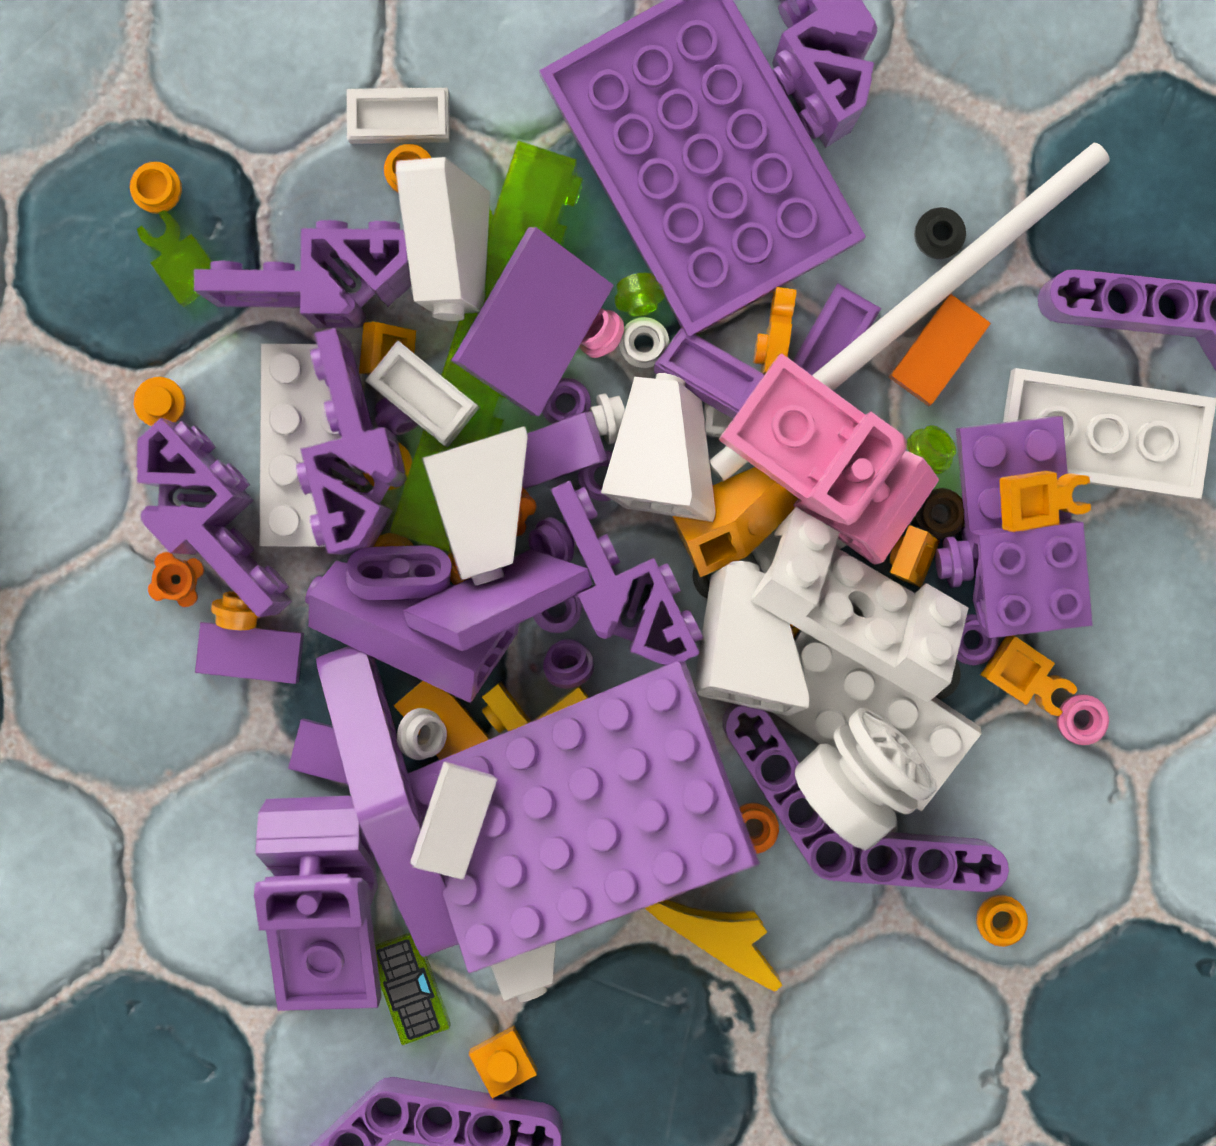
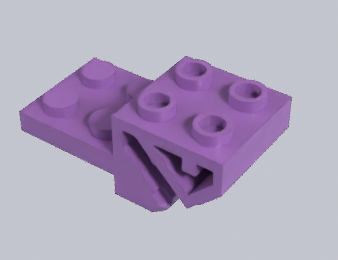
M779 0L781 4L778 5V10L788 29L781 35L772 62L774 66L772 70L786 95L789 96L791 94L802 110L798 113V116L812 139L819 137L825 148H827L852 131L866 106L874 62L865 61L864 58L877 34V25L862 0Z
M321 220L316 222V228H301L300 271H295V264L288 262L263 263V270H243V264L239 262L213 261L210 263V269H194V291L217 307L300 308V314L316 328H360L366 320V314L361 307L374 294L389 307L412 286L404 229H400V224L392 221H371L368 223V229H348V223ZM332 258H340L356 279L360 278L361 288L356 293L345 292L344 287L328 271V266L350 288H355L356 283Z
M336 328L314 333L318 348L310 350L318 380L325 381L331 394L332 400L324 401L329 426L332 432L338 431L342 438L300 449L303 462L296 464V470L303 493L305 495L311 493L313 496L317 514L310 515V524L317 545H325L328 554L345 555L375 545L393 510L380 502L389 487L393 486L396 488L406 482L407 475L397 436L385 427L373 429L351 342ZM345 460L351 467L370 474L374 480V488L368 493H363L357 490V486L343 482L333 476L331 468L357 484L366 487L369 484L367 479L337 463L338 461Z
M1063 416L956 428L965 527L961 529L962 541L967 540L972 551L974 576H976L973 603L982 634L988 638L1093 626L1084 522L1074 520L1071 513L1059 510V525L1016 532L1002 529L999 478L1040 471L1056 472L1057 479L1064 474H1068Z
M160 418L138 438L137 483L159 487L158 506H146L141 511V521L170 553L195 555L199 552L257 617L278 615L292 602L284 593L289 588L288 584L271 566L267 565L263 568L249 555L255 549L237 529L232 528L229 531L225 528L254 501L245 491L250 483L231 463L225 465L219 459H215L210 453L216 448L215 445L197 426L194 425L191 428L184 421L177 424ZM178 489H192L201 492L215 491L217 495L183 493L177 495V499L183 502H207L209 504L206 507L185 504L177 506L173 501V495Z
M567 481L551 489L596 583V586L577 595L597 636L606 639L615 635L630 640V652L663 665H669L678 660L686 661L700 654L695 642L703 639V636L691 611L685 610L680 612L672 595L681 590L668 563L658 567L655 559L652 558L615 576L611 567L620 563V560L608 535L597 538L589 522L597 518L598 514L585 487L575 491L571 482ZM632 580H638L627 612L629 619H633L646 583L650 584L646 600L641 606L642 612L638 622L633 627L624 626L621 623V612L624 603H627Z
M328 796L266 799L258 812L255 854L274 876L265 877L264 881L255 883L254 901L259 930H266L277 1010L378 1008L382 995L370 909L378 883L374 854L359 824L352 797Z

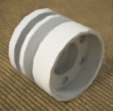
M859 708L849 717V726L841 725L835 730L834 740L837 748L827 743L820 744L796 766L795 777L802 793L818 815L839 836L853 846L867 850L874 847L896 827L897 818L893 809L905 815L912 813L917 808V799L920 801L926 800L936 791V781L920 754L902 733L877 713L867 708Z

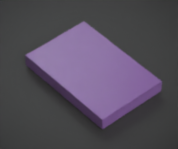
M530 227L524 234L451 361L530 415L540 416L614 285L537 227Z
M530 549L515 556L513 564L502 567L504 577L480 585H474L471 577L403 610L408 627L461 651H465L589 589L592 586L588 568Z

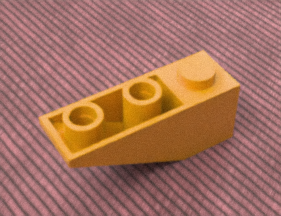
M753 467L726 479L724 482L721 481L712 485L716 510L713 522L672 516L693 565L699 576L703 577L723 568L732 561H739L753 552L795 508L793 505L798 497L758 468Z

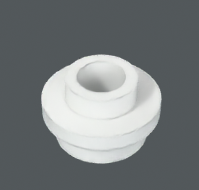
M647 317L636 318L624 327L619 343L620 353L627 363L636 368H652L669 345V336L660 322ZM647 335L653 340L654 346L649 352L642 353L635 348L634 341L638 336Z
M606 393L597 395V406L590 407L589 412L592 411L599 435L604 436L606 443L610 445L616 443L625 409L620 396L608 398Z
M417 708L408 712L401 720L397 730L399 749L405 756L415 760H423L438 754L442 750L447 737L446 727L440 717L434 711L425 708Z

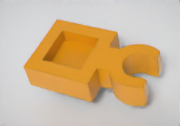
M776 287V290L773 292L767 333H758L753 357L754 364L762 365L761 373L764 375L781 353L788 357L792 330L791 321L797 290Z
M1040 471L999 478L1003 530L1016 532L1059 525V510L1076 515H1082L1091 510L1090 503L1074 502L1072 499V492L1076 486L1090 483V477L1068 473L1057 479L1056 472Z
M1014 635L1004 638L980 674L1025 705L1029 703L1035 694L1037 705L1054 716H1060L1063 711L1052 704V693L1056 689L1062 688L1075 695L1078 690L1074 683L1059 675L1047 676L1055 663Z

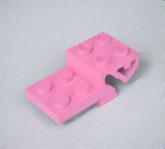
M782 353L772 363L719 438V441L798 497L793 505L794 507L801 509L840 532L839 540L874 565L884 562L939 481L924 458L905 451L907 449V441L903 434L870 411L866 415Z

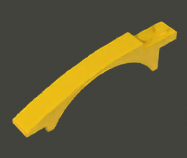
M499 682L482 696L488 704L482 709V712L498 733H502L506 729L509 732L588 698V695L581 686L575 687L531 721L504 684ZM669 899L645 908L657 920L734 971L774 992L783 986L776 971L754 944V942L767 933L763 926L764 923L754 910L740 912L708 911L689 907Z

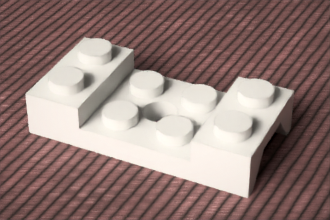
M795 507L775 531L774 536L780 539L776 555L771 567L753 593L751 601L928 703L951 683L969 608L927 583L916 593L908 590L835 547L840 532ZM852 603L861 609L864 618L853 612Z

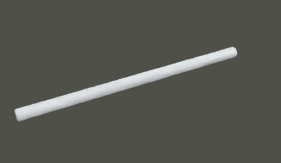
M1092 143L812 376L834 391L1108 164L1110 158L1106 150L1098 143ZM727 446L709 460L710 469L722 482L748 462Z

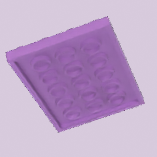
M664 0L539 70L540 77L688 338L692 335H697L776 290V287L786 285L861 243L866 238L733 0Z
M678 660L408 773L414 797L424 819L444 762L491 774L497 778L464 880L442 874L446 889L442 894L468 974L760 865L686 662Z

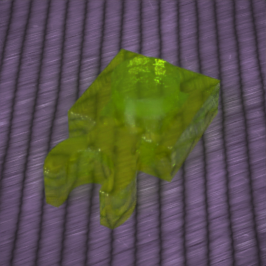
M162 210L158 214L165 222L166 231L161 237H152L151 233L142 225L137 228V233L143 243L161 252L162 255L150 262V264L177 302L185 307L201 296L194 291V269H210V263L213 261L194 235L190 234L180 241L178 222L168 212Z

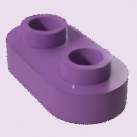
M433 546L366 547L357 550L349 557L347 561L346 583L354 595L366 600L430 598L448 588L452 566L447 554Z

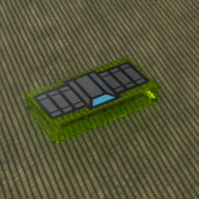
M410 932L376 944L380 986L401 1045L403 1046L450 1029L451 1022L427 956L422 957Z

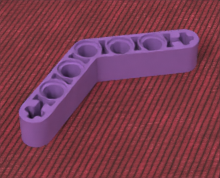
M1074 269L1058 274L1046 282L1040 289L1037 298L1038 307L1042 315L1050 321L1063 324L1195 337L1216 371V321L1213 320L1210 314L1211 302H1216V284ZM1066 287V294L1068 296L1079 298L1089 293L1091 294L1089 299H1079L1067 306L1066 298L1058 296V291ZM1110 290L1117 291L1123 295L1126 302L1123 314L1117 313L1110 308L1108 304ZM1161 295L1169 297L1173 301L1176 309L1173 319L1167 318L1161 313L1159 309Z
M350 646L321 655L316 658L317 668L354 809L362 831L413 941L422 957L458 945L459 943L442 894L446 889L442 874L415 868L410 863L424 817L414 797L403 755L397 743L396 730L375 658Z
M734 703L726 709L722 722L725 735L808 865L819 877L830 881L974 892L994 891L1000 888L1007 880L1009 866L1004 854L981 839L889 832L874 847L863 850L853 846L839 836L815 810L812 816L805 822L796 823L791 821L788 816L790 805L797 799L806 798L799 788L795 777V769L799 764L798 760L765 710ZM741 713H746L750 718L758 715L759 720L753 724L757 734L764 742L772 735L774 741L760 745L756 749L751 739L743 731L735 734L734 730L740 725L737 717ZM756 749V750L751 754V756L748 757V755L746 754V752L749 751V750ZM771 755H781L785 757L787 762L785 774L777 780H767L761 774L763 761ZM830 841L839 843L841 853L836 862L831 865H822L816 861L817 849L822 844ZM876 846H889L891 857L887 865L879 869L869 868L867 863L869 852ZM927 850H939L941 854L940 865L932 872H920L918 862L921 855ZM956 856L967 863H979L982 856L990 861L989 867H981L978 875L966 865H957Z
M387 1077L372 1086L310 1146H344L340 1136L345 1133H353L359 1136L364 1146H387L393 1139L428 1146H561L562 1119L559 1112L553 1106L543 1102L502 1095L492 1099L490 1094L398 1077ZM381 1098H392L398 1102L402 1112L392 1116L386 1115L379 1110L377 1101ZM432 1107L445 1108L451 1114L452 1120L445 1124L434 1123L428 1118L426 1111ZM484 1115H491L496 1117L503 1127L494 1133H487L478 1127L476 1121ZM513 1120L519 1121L516 1137L511 1136ZM536 1126L546 1128L543 1140L533 1138Z

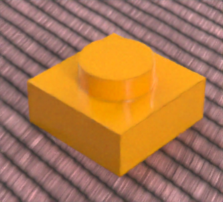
M380 322L363 323L359 374L370 375L397 341L414 353L416 330Z
M909 525L905 536H901L892 548L890 563L893 566L890 573L904 582L921 588L940 541L928 531Z
M514 1025L469 1050V1056L492 1099L537 1075L538 1069Z

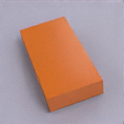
M952 294L948 295L888 378L928 407L931 406L991 323Z

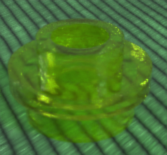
M644 272L632 274L621 279L616 285L618 293L615 295L614 301L618 310L628 312L630 316L638 317L655 311L658 307L657 304L664 299L665 295L662 284L656 281L654 275Z
M929 425L924 429H917L907 439L908 451L924 458L935 474H942L951 467L953 457L956 454V446L950 435L940 427Z

